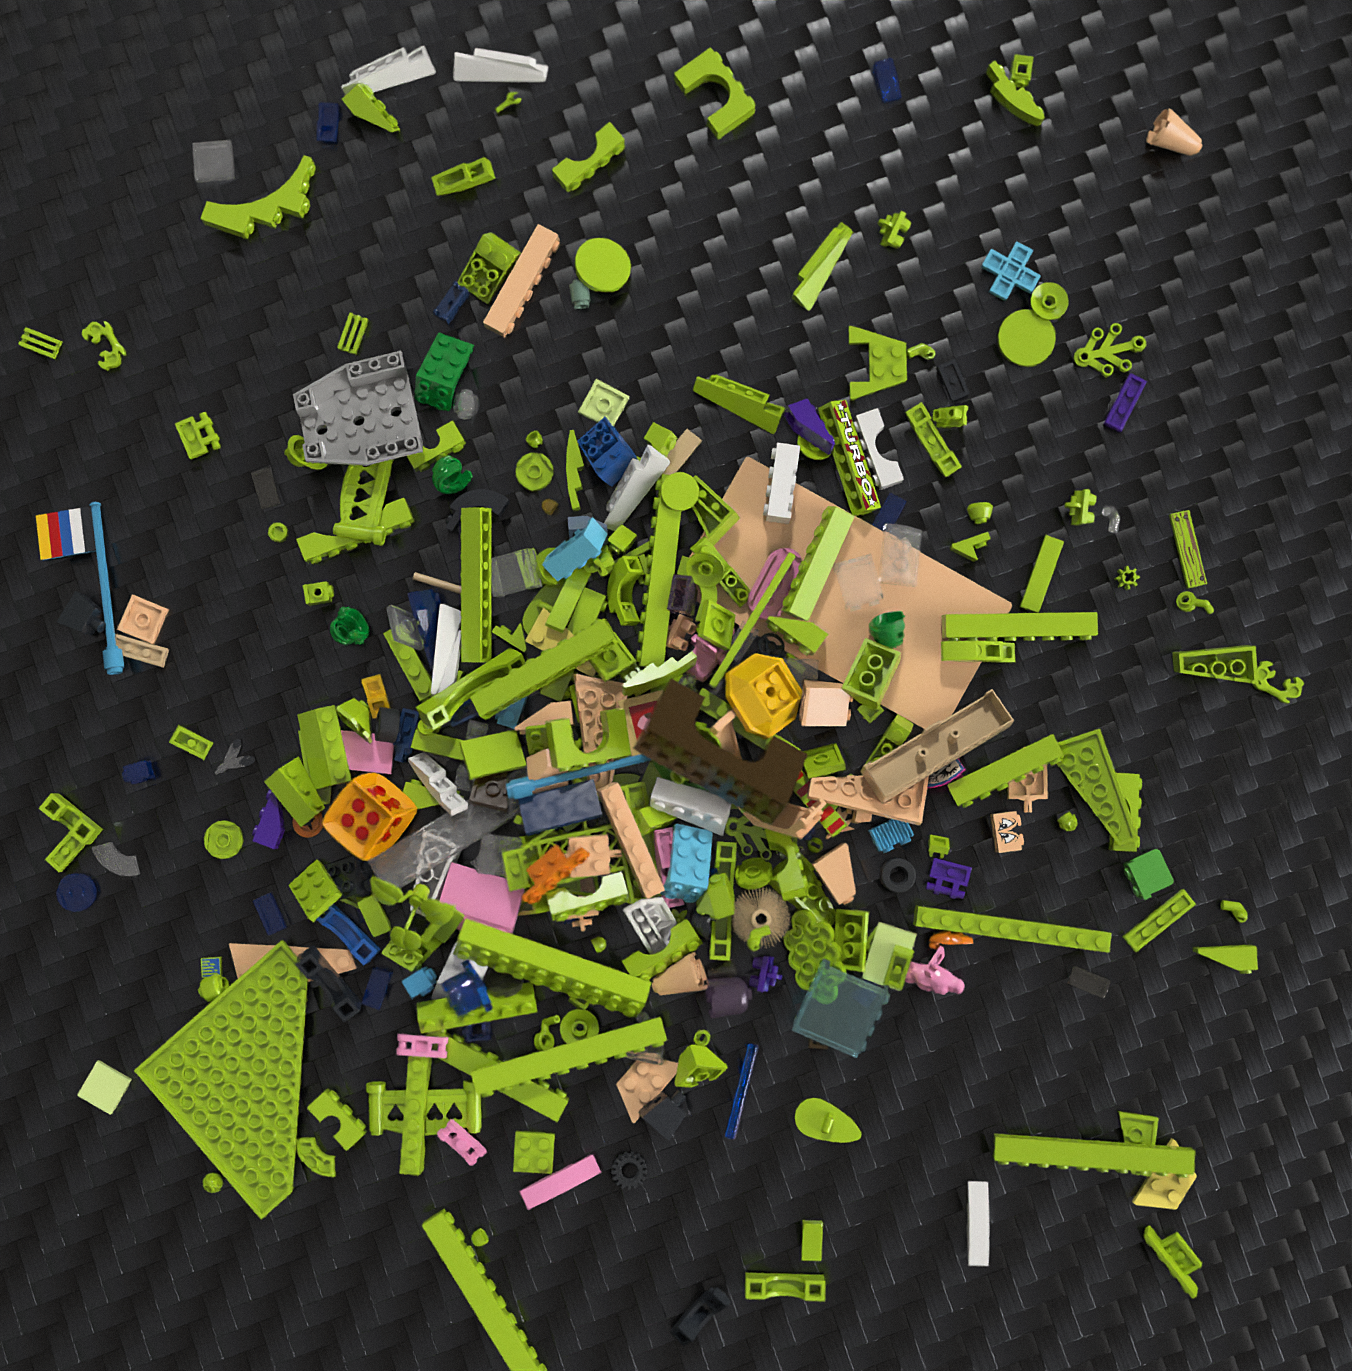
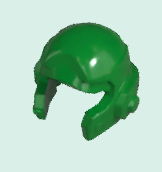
M447 455L440 458L432 469V482L439 492L454 494L463 490L473 475L469 470H465L461 474L462 464L460 461Z
M341 607L338 616L330 625L331 636L337 643L343 645H360L364 643V640L369 635V626L365 618L356 609Z
M892 611L874 617L869 623L868 630L870 635L873 636L877 643L889 648H896L902 645L905 637L903 632L905 628L903 621L905 615L902 611Z

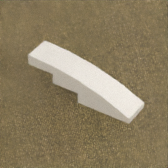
M422 752L408 758V762L427 790L451 816L468 809V803L457 794V787L446 778V771L428 754Z
M968 1181V1266H989L988 1182Z

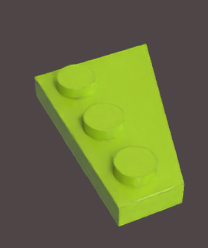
M1118 1111L1124 1143L1155 1145L1158 1117ZM1130 1170L1131 1174L1142 1175L1137 1174L1136 1171ZM1148 1172L1147 1175H1142V1176H1149V1177H1151V1176H1152V1172Z

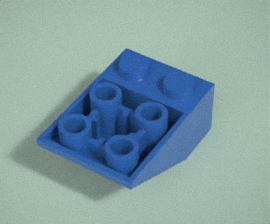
M606 417L601 419L577 441L598 477L611 487L622 478L632 458L638 460L632 449Z

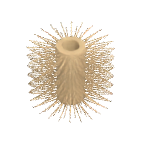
M762 887L761 895L759 888V901L756 890V904L754 900L753 902L751 901L747 893L748 899L743 893L740 900L737 898V902H742L735 905V910L737 911L735 913L739 916L733 914L734 918L731 920H734L738 937L742 930L741 940L744 938L747 941L750 935L749 932L765 925H769L770 931L778 940L777 934L782 938L779 932H783L781 930L789 922L781 916H785L786 908L787 911H789L787 903H784L783 898L779 905L781 896L780 894L778 896L775 895L777 891L769 892L766 887L764 894V888ZM760 913L766 915L763 920H757L756 916Z

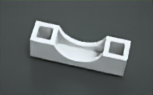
M878 408L856 415L855 422L853 423L856 432H859L861 436L859 441L862 450H866L868 456L866 458L867 465L874 472L872 478L875 486H879V489L882 490L901 483L904 479L898 462L884 459L876 449V436L884 427Z

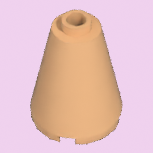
M1170 108L1161 112L1153 123L1155 125L1153 132L1150 130L1147 136V142L1151 145L1189 156L1197 154L1202 148V139Z
M694 952L689 953L665 971L656 975L652 982L654 992L659 995H669L707 989L708 984L704 986L707 976L702 962L694 957L697 954Z

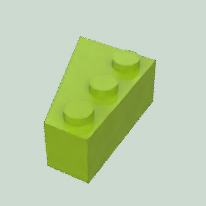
M695 475L693 478L698 484L699 496L692 508L708 540L714 546L740 517Z

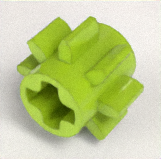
M1126 566L1124 571L1121 569L1117 570L1119 576L1114 578V580H1118V588L1125 586V589L1129 590L1130 584L1133 587L1137 586L1135 581L1140 576L1136 575V568L1129 570V566ZM1128 574L1130 577L1128 578L1129 581L1126 582L1125 575Z

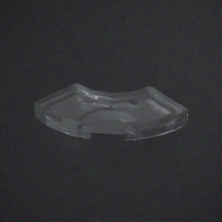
M113 842L92 847L93 853L100 864L115 874L123 876L140 874L136 856L121 854L115 849Z

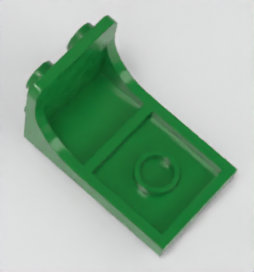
M438 332L416 374L415 399L423 404L437 407L440 410L450 411L457 382L473 352L474 345Z

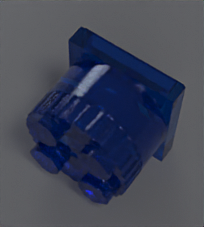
M468 960L461 963L464 971L444 980L440 984L443 991L447 993L446 999L450 1007L455 1006L453 1010L457 1018L480 1006L486 1012L493 1008L482 979Z

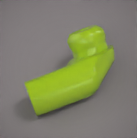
M769 925L756 928L750 932L747 940L750 950H758L761 938L771 934Z

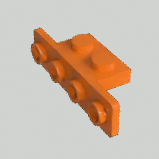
M558 845L552 847L526 869L535 885L521 896L522 899L529 904L538 902L542 895L548 890H552L560 880L569 876L578 865L583 864L591 855L589 851L580 847L567 858Z

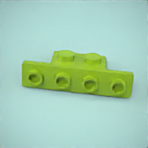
M1151 1226L1146 1227L1144 1233L1146 1243L1153 1247L1159 1260L1167 1265L1170 1274L1178 1279L1184 1292L1195 1298L1198 1287L1188 1274L1200 1268L1202 1265L1201 1261L1178 1232L1161 1240Z

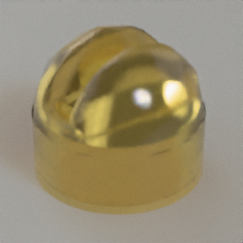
M546 499L542 503L543 511L549 516L558 506V503L553 499Z

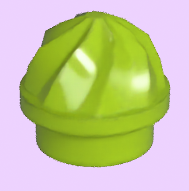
M1070 811L1057 820L1060 824L1059 827L1066 831H1073L1077 826L1076 816L1072 815Z
M209 1173L205 1176L203 1187L206 1191L215 1193L222 1188L223 1179L219 1174Z

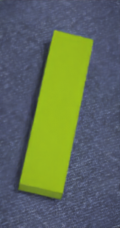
M584 566L580 569H574L573 573L566 579L545 626L561 633L564 632L584 587L592 573L584 569Z

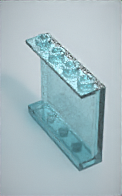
M823 958L795 1017L792 1031L857 1058L859 1052H863L866 1047L867 1041L865 1040L867 1036L871 1037L873 1033L874 1021L880 1019L882 1005H886L889 1000L888 985L881 989L830 967V961Z

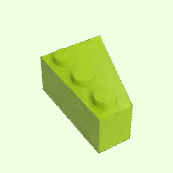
M299 756L278 769L264 781L300 827L325 809Z

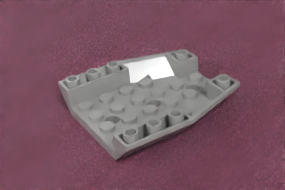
M401 351L345 364L293 394L296 412L301 420L305 442L302 445L306 462L367 466L423 452V441L411 384ZM396 410L402 411L399 416H397V417L392 416V413H393L394 411H396ZM359 419H363V420H364V423H363L362 425H360V426H356V425H355V422H356L357 420H359ZM322 428H326V429H327V432H326L325 434H323V435H319V434H318V431H319L320 429H322Z

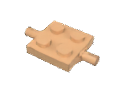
M1047 765L1043 766L1044 770L1033 775L1030 772L1026 774V779L1016 783L1014 780L1008 783V799L1024 801V812H1032V801L1048 799Z
M607 834L568 837L567 854H565L567 858L580 847H583L591 854L583 864L578 865L572 870L569 875L571 878L610 874V858L622 857L621 849L610 850Z

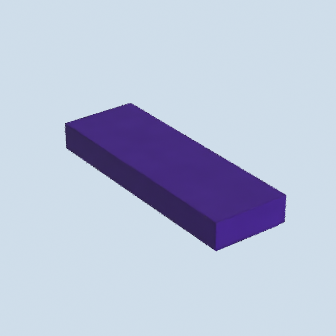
M1129 373L1103 424L1121 432L1147 381Z

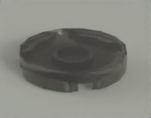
M491 968L485 976V986L494 997L504 996L505 998L521 990L524 979H517L512 974L500 973Z

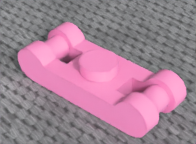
M398 1034L399 1048L396 1050L397 1055L447 1058V1051L445 1050L446 1044H448V1037ZM407 1042H412V1049L406 1048ZM433 1043L438 1044V1050H432Z
M453 1119L447 1123L444 1129L441 1128L437 1132L438 1137L442 1141L447 1142L471 1166L477 1162L479 1157H483L487 1153L484 1146ZM471 1147L475 1150L473 1153L469 1151Z

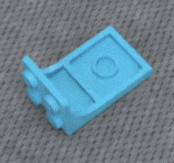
M681 824L674 825L670 866L663 886L665 891L661 892V895L668 899L678 898L683 899L685 902L693 903L708 889L713 832Z

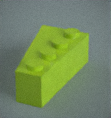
M1243 645L1172 652L1174 672L1258 684L1256 646Z

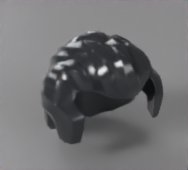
M695 910L691 916V926L698 935L709 939L711 936L709 922L711 920L716 922L717 920L711 918L708 914H698Z

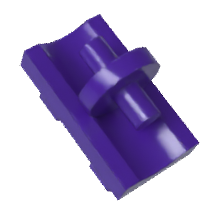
M754 957L753 968L761 969L760 976L751 975L749 985L757 988V991L768 992L769 985L775 986L776 979H782L783 975L777 974L778 966H773L774 957Z

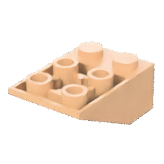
M571 701L550 703L516 726L515 731L520 732L521 735H526L525 728L527 726L545 725V721L560 718H569L571 726H575L573 703Z

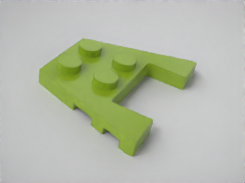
M854 326L848 327L849 345L868 344L869 382H850V401L907 381L905 342Z

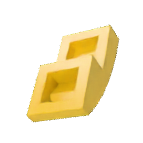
M381 674L362 679L367 703L373 718H377L380 707L390 708Z

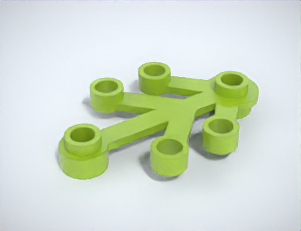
M1114 323L1109 328V334L1100 349L1092 351L1096 342L1104 335L1101 328H1095L1091 332V338L1085 348H1080L1075 352L1074 361L1080 367L1089 365L1101 372L1103 376L1108 377L1113 373L1114 369L1110 364L1103 365L1095 360V358L1102 357L1119 367L1122 372H1127L1132 367L1131 361L1127 359L1122 360L1113 354L1127 350L1141 352L1146 346V340L1142 336H1135L1130 342L1110 346L1115 337L1122 331L1121 325ZM1117 327L1118 332H1114L1112 328ZM1094 332H1099L1100 337H1096L1094 335ZM1136 340L1141 341L1142 345H1136ZM1081 354H1085L1087 359L1083 360ZM1127 363L1128 369L1123 368L1122 364ZM1104 368H1109L1110 373H1105Z
M745 815L739 819L729 817L724 831L730 836H735L741 846V852L746 856L751 855L753 852L752 846L747 844L742 833L749 834L760 851L761 858L769 860L772 853L761 840V838L767 839L765 830H762L764 828L755 825L752 827L745 826L744 824L749 821ZM731 823H735L737 825V828L735 830H731L729 828V825ZM791 837L793 839L792 842L797 843V838ZM745 846L751 848L750 853H744L743 849ZM764 851L769 852L768 858H763L762 853Z

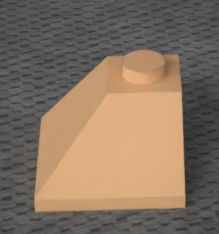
M549 749L526 758L529 780L533 779L534 781L567 773V771H559L557 768H552ZM568 781L535 789L536 791H532V794L567 786Z

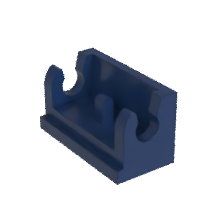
M454 281L452 287L437 308L433 310L432 314L449 325L469 297L468 289L464 286H459Z
M471 699L465 701L454 712L450 719L452 727H458L479 717Z

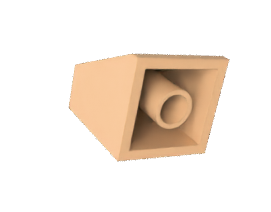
M803 679V692L798 716L801 725L846 726V721H850L851 709H848L849 702L853 701V697L842 690L843 684Z
M841 843L811 864L836 903L846 905L854 899L853 895L856 894L849 849L846 843Z

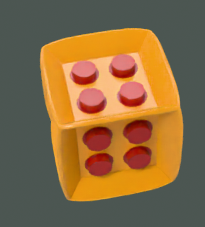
M371 772L354 778L342 790L327 811L322 825L332 837L360 859L370 860L383 855L396 843L414 818L417 807L392 782L378 773Z

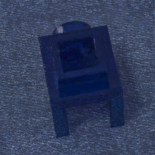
M143 760L123 766L122 776L125 783L139 784L148 781V779H155L150 760Z
M490 1021L462 1026L463 1037L467 1038V1042L489 1040L492 1038ZM481 1024L482 1033L473 1034L472 1025Z

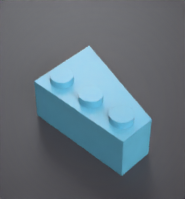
M593 517L588 520L585 529L575 531L574 537L567 542H562L546 556L542 565L557 582L563 577L565 579L568 578L574 569L582 568L588 559H595L601 553L600 549L607 533Z

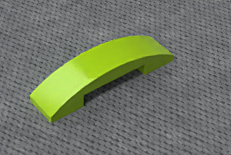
M922 402L905 412L921 444L945 477L962 467L932 423L931 416Z

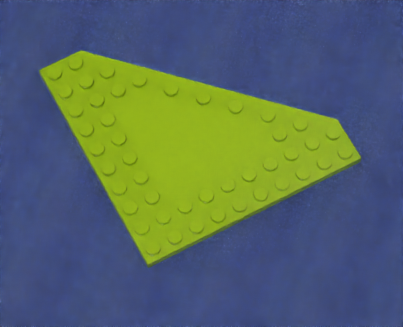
M281 940L134 1070L260 1219L266 1216L293 1191L308 979L295 965L297 955L284 940Z

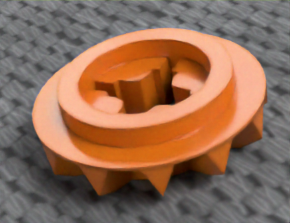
M319 813L314 817L315 820L311 823L312 828L308 825L300 827L293 818L294 830L302 837L316 836L323 827L322 814Z

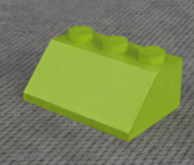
M865 638L843 683L842 690L859 703L877 710L900 663L901 652Z
M836 909L834 942L842 950L840 961L847 970L865 972L868 928L867 911Z

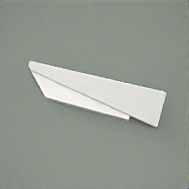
M424 45L408 55L403 47L354 70L350 74L351 81L342 85L341 88L346 95L357 84L364 83L373 92L432 75L435 73V69Z
M475 48L474 56L455 52L454 58L455 81L545 82L548 66L536 64V60L531 57Z
M647 445L640 462L632 458L608 501L606 511L610 513L604 522L608 529L616 531L621 524L623 525L670 464L669 459L652 446Z
M440 604L431 686L432 696H435L457 681L461 654V631H459L461 611L444 604Z

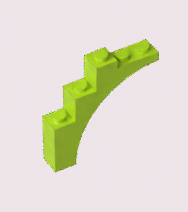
M304 155L291 178L277 191L263 199L240 205H221L207 201L200 219L205 225L246 239L254 230V222L275 229L282 219L281 211L303 219L304 214H307L310 207L309 200L304 194L307 193L309 188V178L315 172L313 160L311 157Z

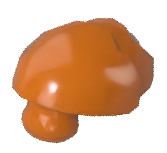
M945 930L931 936L929 947L938 950L940 943L955 945L972 944L974 942L972 937L964 935L962 932Z

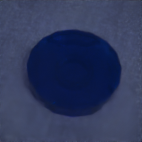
M74 873L67 875L60 881L56 895L58 902L63 908L79 912L86 910L93 904L96 899L97 889L89 876Z

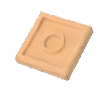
M132 594L117 630L154 645L169 609Z

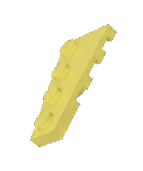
M544 607L525 640L542 651L553 649L558 646L557 644L561 640L570 639L574 636L567 628L561 633L545 626L550 613ZM589 661L575 668L590 677H594L597 672Z

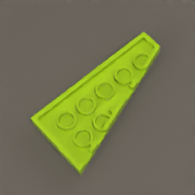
M1097 729L1058 742L1064 756L1061 757L1062 761L1057 763V765L1065 773L1085 802L1088 803L1095 815L1098 816L1118 845L1139 840L1101 730Z

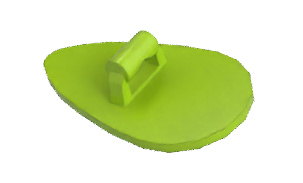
M565 582L558 586L546 584L531 601L522 620L523 628L527 634L530 633L543 607L551 613Z
M806 1099L796 1109V1126L806 1136L840 1143L852 1142L861 1138V1131L855 1122L844 1112L822 1099Z

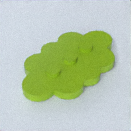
M801 909L793 914L791 919L793 928L785 933L783 939L785 947L790 951L788 962L796 970L795 980L798 986L804 990H812L819 1002L828 1004L837 998V985L846 978V968L840 961L842 950L834 942L835 933L832 926L826 922H817L815 915L810 910Z

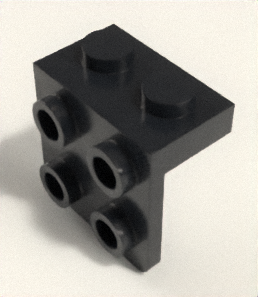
M353 856L327 865V872L342 894L338 900L352 896L364 898L372 894L371 859L363 860Z

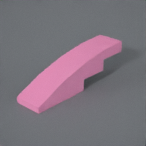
M673 827L653 831L657 872L663 886L670 866ZM661 895L669 908L684 905L683 899H668Z
M591 1154L556 1173L542 1178L519 1192L527 1209H531L601 1173L594 1156Z

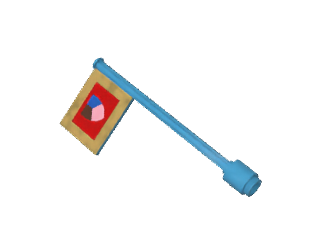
M663 690L618 701L619 708L625 709L632 757L534 781L533 779L529 780L528 776L511 780L510 783L506 784L509 799L514 798L516 800L532 796V791H536L535 789L652 760L634 750L633 747Z

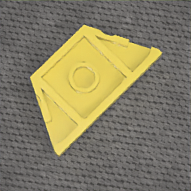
M1172 1138L1167 1144V1146L1179 1147L1177 1142ZM1152 1172V1176H1147L1132 1202L1142 1206L1177 1209L1197 1176L1195 1172L1194 1175H1188L1187 1178L1177 1177L1173 1173H1168V1176L1156 1175V1172Z

